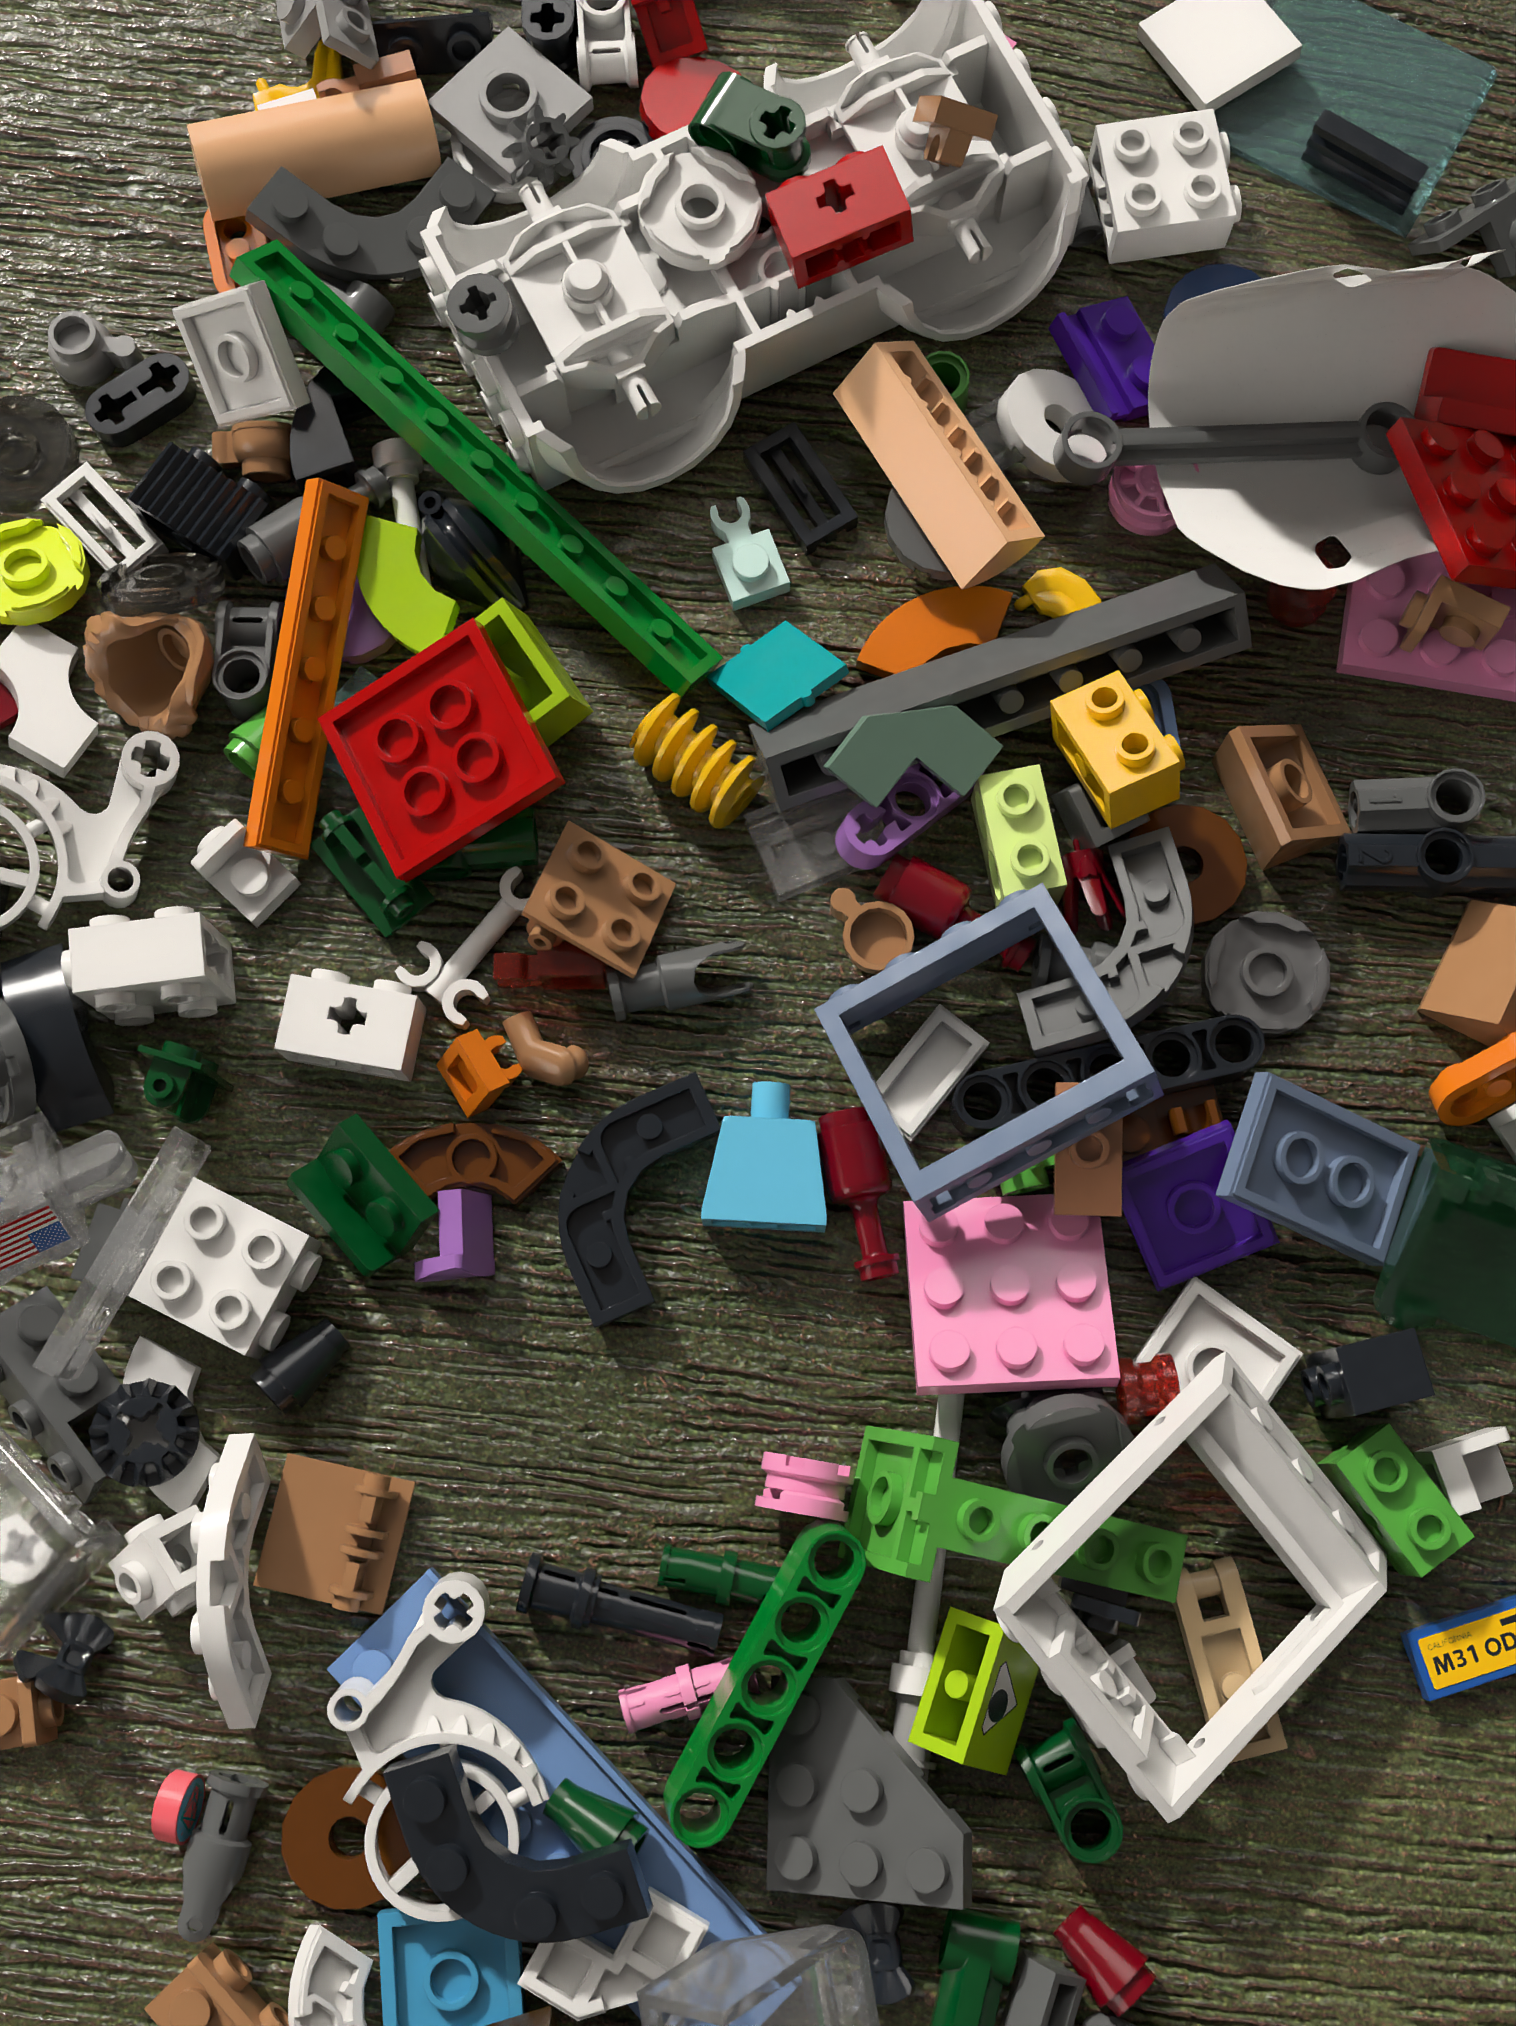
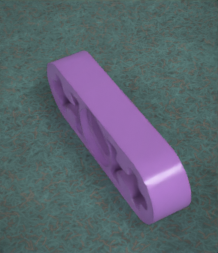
M920 763L908 767L877 808L870 806L866 801H862L847 814L835 837L838 853L853 867L865 870L879 867L966 800L973 792L975 783L965 796H960L944 783L939 789L934 782L937 777ZM902 791L914 793L923 801L925 814L922 816H910L904 813L896 803L895 794ZM882 819L886 827L876 842L869 840L866 843H862L857 838L858 832L862 834L867 833Z

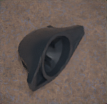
M437 490L423 493L418 500L422 521V540L429 567L437 581L455 596L488 609L503 597L522 612L526 611L529 608V601L518 546L486 516L480 513L471 502Z

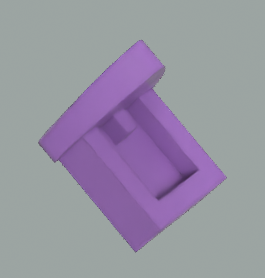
M466 1189L438 1191L440 1256L414 1263L415 1282L494 1275L492 1195Z

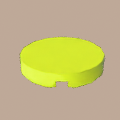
M27 518L0 525L1 624L28 626L50 621L70 610L83 596L91 575L81 541L69 528L57 524L58 529L52 526H44L43 521L40 519Z

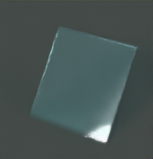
M1267 0L1266 3L1302 44L1300 59L1216 109L1214 113L1219 133L1226 132L1231 152L1406 238L1498 74L1494 66L1358 0ZM1324 109L1330 110L1429 167L1403 216L1301 160L1303 152L1307 148L1308 139L1313 133L1314 124Z

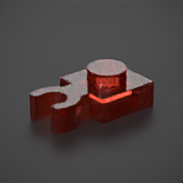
M562 941L558 946H554L553 950L537 951V955L495 953L493 979L498 980L497 986L499 988L542 986L544 990L606 989V963L570 942Z

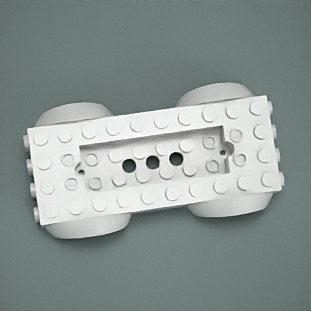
M921 0L915 12L904 24L877 46H873L867 32H859V39H857L856 34L850 37L845 44V49L853 60L818 76L797 80L781 77L778 72L777 63L765 68L764 89L779 96L792 99L801 106L805 113L806 132L804 136L810 144L811 162L808 170L802 176H809L831 167L849 153L856 151L866 152L883 145L911 208L914 242L801 289L797 288L772 226L764 233L756 235L754 243L739 260L717 270L691 271L674 266L651 250L640 230L638 194L645 174L661 157L674 151L675 156L681 153H689L690 147H699L691 138L688 132V125L636 149L612 138L601 142L599 150L590 165L572 183L552 197L548 198L540 181L531 182L533 194L528 184L524 185L518 195L527 210L503 220L480 225H465L453 221L447 206L433 211L427 224V229L420 232L427 257L418 261L422 275L431 291L427 293L441 326L443 328L450 327L456 339V342H453L455 351L468 377L476 376L482 389L479 395L494 427L501 424L508 439V442H505L510 458L517 464L519 470L525 471L527 474L530 473L533 480L545 491L572 478L595 490L615 494L648 490L668 483L689 471L711 453L730 429L742 398L898 325L923 337L942 342L965 340L994 329L1015 316L1037 297L1055 274L1068 245L1073 243L1090 173L1083 152L1077 146L1071 147L1061 131L1059 115L1053 102L1048 97L1042 98L1033 84L1030 67L1025 55L1018 48L1013 50L1005 37L1000 15L991 1ZM942 95L997 114L998 118L991 141L971 140L965 160L960 168L951 165L946 167L924 160V151L930 127L912 122L919 96ZM750 170L756 181L755 187L759 192V197L761 196V216L770 221L765 194L777 189L782 183L770 181L765 176ZM693 198L683 206L685 212L694 218H707L717 210L711 201L704 198ZM477 273L489 274L502 281L510 295L511 303L518 313L520 323L518 337L511 347L501 354L488 357L475 355L465 348L448 316L446 306L449 292L456 282L467 275ZM477 309L473 315H479Z

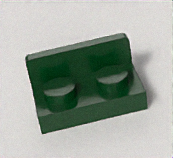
M357 1113L337 1124L317 1159L294 1171L287 1180V1186L365 1277L374 1275L411 1251L440 1211Z

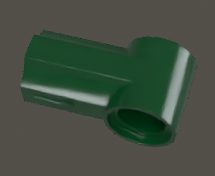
M525 808L418 875L417 878L431 882H448L467 878L472 875V870L539 865V843L534 809Z
M949 1908L938 1957V1968L942 1969L929 2026H994L1002 1986L1008 1987L1014 1972L1020 1941V1922L969 1908L964 1910Z

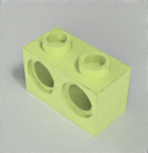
M1040 764L981 775L975 782L971 802L995 908L1009 894L1019 890H1029L1042 882L1055 904L1058 905L1067 887V881Z

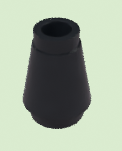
M323 1318L316 1326L313 1325L258 1359L261 1366L250 1375V1378L272 1403L286 1415L297 1404L301 1408L304 1407L340 1360L341 1355L351 1346L343 1335L326 1318Z

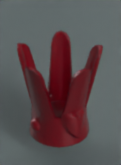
M1074 839V851L1061 856L1067 881V887L1063 893V918L1072 933L1076 935L1078 931L1079 888H1082L1099 927L1104 931H1110L1113 921L1103 883L1124 918H1126V913L1106 876L1108 865L1104 861V852L1096 848L1081 850L1079 841Z

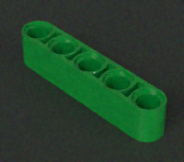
M829 1519L815 1520L806 1525L797 1536L666 1782L663 1792L664 1807L676 1837L685 1845L695 1848L710 1847L721 1841L729 1831L863 1577L866 1568L865 1551L860 1541L839 1522ZM830 1540L842 1541L845 1545V1555L839 1566L831 1571L815 1569L814 1558L819 1547ZM801 1602L812 1605L813 1615L806 1628L799 1632H787L781 1629V1619L788 1607ZM767 1665L780 1669L779 1681L771 1691L756 1694L748 1690L749 1678L756 1669ZM729 1729H740L747 1732L746 1744L738 1753L723 1756L714 1751L715 1742L721 1733ZM703 1792L715 1798L710 1811L700 1818L692 1819L680 1813L683 1802L694 1793Z

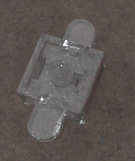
M42 1111L0 1129V1287L10 1282L13 1278L45 1263L63 1259L76 1249L90 1243L84 1208L129 1188L138 1174V1165L129 1151H127L126 1146L117 1133L105 1130L66 1148Z

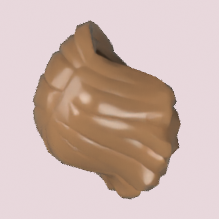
M165 608L149 609L141 612L146 614H135L125 618L111 611L91 616L87 620V627L84 632L86 644L82 647L85 655V669L88 676L95 683V693L105 700L109 709L120 714L129 726L139 727L141 732H159L169 737L170 740L175 739L177 736L181 738L187 737L192 732V724L198 719L196 710L199 701L210 684L214 665L213 646L204 625L192 617L181 616L173 611L162 612L169 611Z

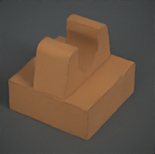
M920 95L912 122L930 127L924 151V160L946 167L951 165L960 168L965 160L971 140L991 141L998 115L942 95Z

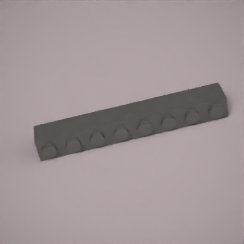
M1214 563L818 700L810 707H802L769 732L757 722L749 724L748 727L762 774L765 776V781L781 812L848 788L823 766L862 716L952 705L957 706L992 737H996L1050 718L1051 700L1117 670L1121 672L1131 689L1251 648L1252 642L1245 592ZM914 760L910 766L918 764L919 762Z

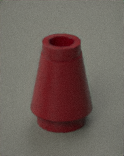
M1081 1904L1052 1933L1061 1944L1060 1947L1078 1975L1086 1979L1085 1986L1098 2007L1102 2008L1106 2005L1116 2017L1121 2016L1129 2009L1156 1978V1975L1145 1964L1148 1956L1096 1916L1090 1914Z

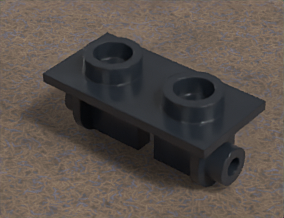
M473 8V13L394 19L393 15H388L386 20L372 21L379 58L410 50L417 75L459 72L494 38L492 15L489 11L480 12L479 8Z

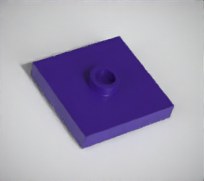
M1228 1120L1122 1162V1210L1157 1292L1280 1243L1271 1220L1216 1196L1235 1136L1233 1127Z

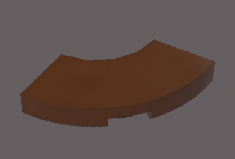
M449 1123L439 1125L412 1135L389 1150L432 1202L438 1200V1191L476 1188L498 1193L516 1207H519L564 1164L560 1157L537 1139L513 1128L494 1123L493 1125L482 1123Z

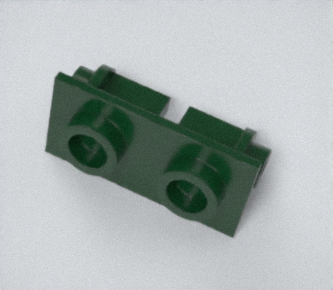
M357 807L345 816L339 810H334L322 818L319 826L324 832L310 846L386 939L436 901L417 877L409 882L395 877L360 807Z
M165 1041L161 1051L144 1045H139L137 1051L152 1060L143 1085L145 1098L149 1103L166 1111L182 1123L194 1124L201 1121L207 1115L216 1088L229 1092L233 1091L234 1086L217 1074L219 1065L203 1059V1053L171 1041Z

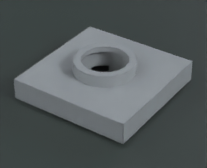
M509 26L428 100L432 117L512 186L517 182L515 178L518 168L515 166L513 158L502 157L501 152L507 146L514 143L516 139L506 129L514 118L521 119L528 125V112L535 105H540L544 117L555 119L558 115L564 113L566 119L563 125L569 133L594 110L593 98L589 93ZM509 83L519 84L520 92L529 96L528 101L523 107L511 112L499 111L492 107L490 102L495 96L503 92L502 85ZM536 137L531 141L533 149H542L545 155L550 151L548 146H539Z

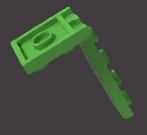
M866 1425L847 1510L849 1512L848 1520L845 1522L844 1527L860 1541L866 1555V1566L930 1583L937 1547L1011 1564L1067 1505L953 1478L960 1442L936 1436ZM1110 1516L1053 1575L1175 1603L1188 1535ZM841 1541L837 1557L844 1558L845 1545Z

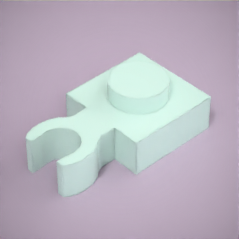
M741 496L736 498L737 510L741 517L734 523L722 521L718 515L716 505L711 506L710 509L712 530L719 539L726 543L712 548V557L733 611L790 592V581L770 530L766 529L751 534L750 508L746 500Z

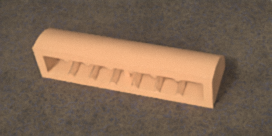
M420 78L187 124L196 170L212 222L246 215V209L281 166L326 199L432 177L442 165L432 114Z
M915 341L875 342L833 392V395L960 588L966 589L985 582L1020 560L1045 535Z

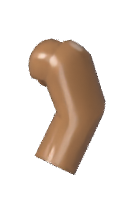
M531 1011L518 1013L503 1022L517 1060L523 1069V1073L528 1077L555 1086H567L572 1084L574 1080L581 1079L586 1075L589 1068V1060L585 1051L575 1045L566 1048L565 1046L543 1041Z

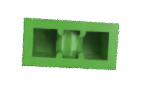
M1389 1423L1368 1425L1317 1463L1325 1476L1387 1552V1559L1399 1575L1422 1578L1475 1537Z

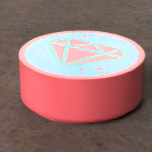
M176 1769L165 1778L156 1796L152 1811L151 1829L156 1840L177 1845H184L189 1840L192 1830L198 1824L205 1799V1779L203 1775Z

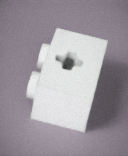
M313 969L311 977L291 974L274 1047L276 1051L288 1061L408 1082L412 1081L427 1010L417 995H411L412 987L403 983L381 979L374 981L373 988L349 984V976L326 969ZM356 1011H359L366 1019L365 1025H353L350 1034H348L341 1026L342 1019L353 1020Z

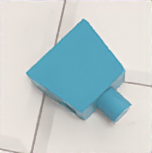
M771 1081L752 1083L751 1116H724L702 1205L701 1220L703 1226L825 1233L827 1214L815 1121L789 1119L791 1085Z

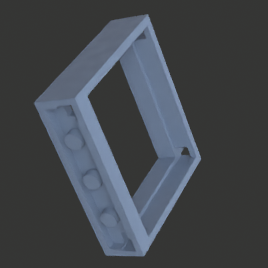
M1043 882L1029 890H1019L1009 894L999 903L997 908L972 922L964 921L951 926L942 934L939 940L918 952L904 953L895 957L880 973L860 984H850L841 987L829 997L827 1002L814 1009L912 1201L928 1222L1164 1095L1155 1070ZM1045 928L1122 1060L921 1169L851 1034Z

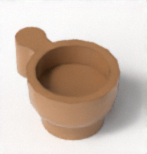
M266 420L245 421L233 425L232 431L213 432L212 458L220 464L222 469L242 466V477L252 482L281 483L291 480L290 434L292 424Z
M838 888L832 893L830 913L834 918L845 923L842 936L844 948L853 965L864 972L878 974L884 970L892 959L911 952L914 931L912 922L903 910L892 903L882 901L860 905L856 901L854 893L848 888Z

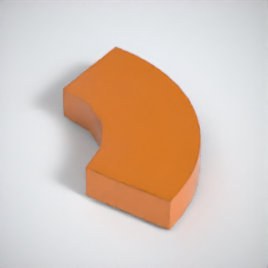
M955 586L920 595L897 608L877 626L862 647L856 660V668L885 678L997 639L1010 606L1013 592L986 586H973L966 589Z

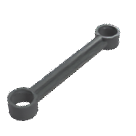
M1380 402L1369 407L1358 421L1119 429L1115 422L1106 415L1087 411L1078 413L1067 421L1055 443L1053 461L1056 469L1065 479L1074 484L1086 486L1102 481L1114 466L1351 458L1362 470L1371 474L1383 475L1393 472L1400 465L1394 452L1383 451L1371 442L1366 426L1380 425L1389 430L1400 417L1415 419V417L1402 405L1393 402ZM1074 435H1088L1095 438L1104 447L1107 455L1106 460L1099 463H1089L1079 459L1070 449L1068 439Z

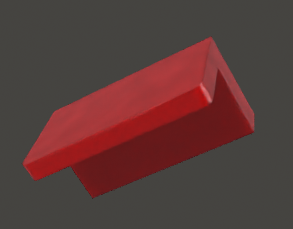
M1432 347L1427 355L1414 412L1415 419L1429 422L1436 421L1446 425L1485 430L1491 433L1516 437V360L1442 347Z

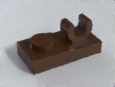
M1214 1084L1163 1095L1124 1116L1122 1162L1224 1121Z

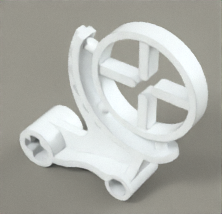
M144 731L135 734L126 742L122 750L110 803L106 810L97 814L87 813L80 809L62 790L40 776L23 769L0 764V790L21 801L38 817L25 825L16 814L0 804V820L9 825L19 836L27 851L30 864L29 874L0 867L1 884L24 889L21 897L13 907L0 916V931L19 919L27 908L42 915L38 926L47 931L56 918L62 903L103 900L111 907L125 908L135 901L140 886V874L136 867L124 860L134 837L148 818L150 809L159 797L164 796L171 790L176 780L180 755L176 745L169 737L159 732ZM144 754L158 757V768L156 769L155 777H146L140 774L141 764L138 762L142 763ZM46 831L53 842L58 863L56 886L50 902L36 895L40 878V861L34 838ZM114 878H122L129 882L131 888L124 892H118L113 890L108 883Z
M462 1571L449 1573L439 1579L427 1595L422 1614L415 1628L407 1638L400 1654L388 1672L375 1685L363 1677H352L346 1680L330 1698L327 1706V1715L330 1723L335 1728L346 1731L362 1768L343 1800L352 1805L359 1794L374 1804L365 1832V1857L372 1880L381 1894L398 1910L414 1918L432 1922H448L462 1919V1917L446 1904L425 1902L402 1890L419 1873L412 1857L391 1877L388 1874L379 1851L378 1832L381 1816L391 1797L387 1786L383 1789L369 1780L374 1773L396 1756L411 1749L431 1744H440V1748L453 1744L456 1745V1748L457 1744L464 1745L494 1757L516 1776L522 1786L508 1792L503 1783L489 1770L469 1760L461 1758L460 1760L466 1777L484 1787L474 1798L479 1815L495 1800L499 1804L508 1829V1850L515 1854H518L520 1846V1822L517 1808L530 1801L532 1806H536L550 1797L544 1778L533 1756L510 1728L481 1708L443 1696L438 1693L433 1685L434 1671L462 1644L477 1633L488 1613L490 1600L484 1583L475 1575ZM447 1593L451 1598L456 1599L464 1593L470 1597L472 1603L466 1613L472 1619L466 1621L460 1615L453 1617L450 1621L445 1618L441 1611L447 1604V1601L441 1595ZM344 1696L356 1697L362 1705V1710H350L345 1705Z

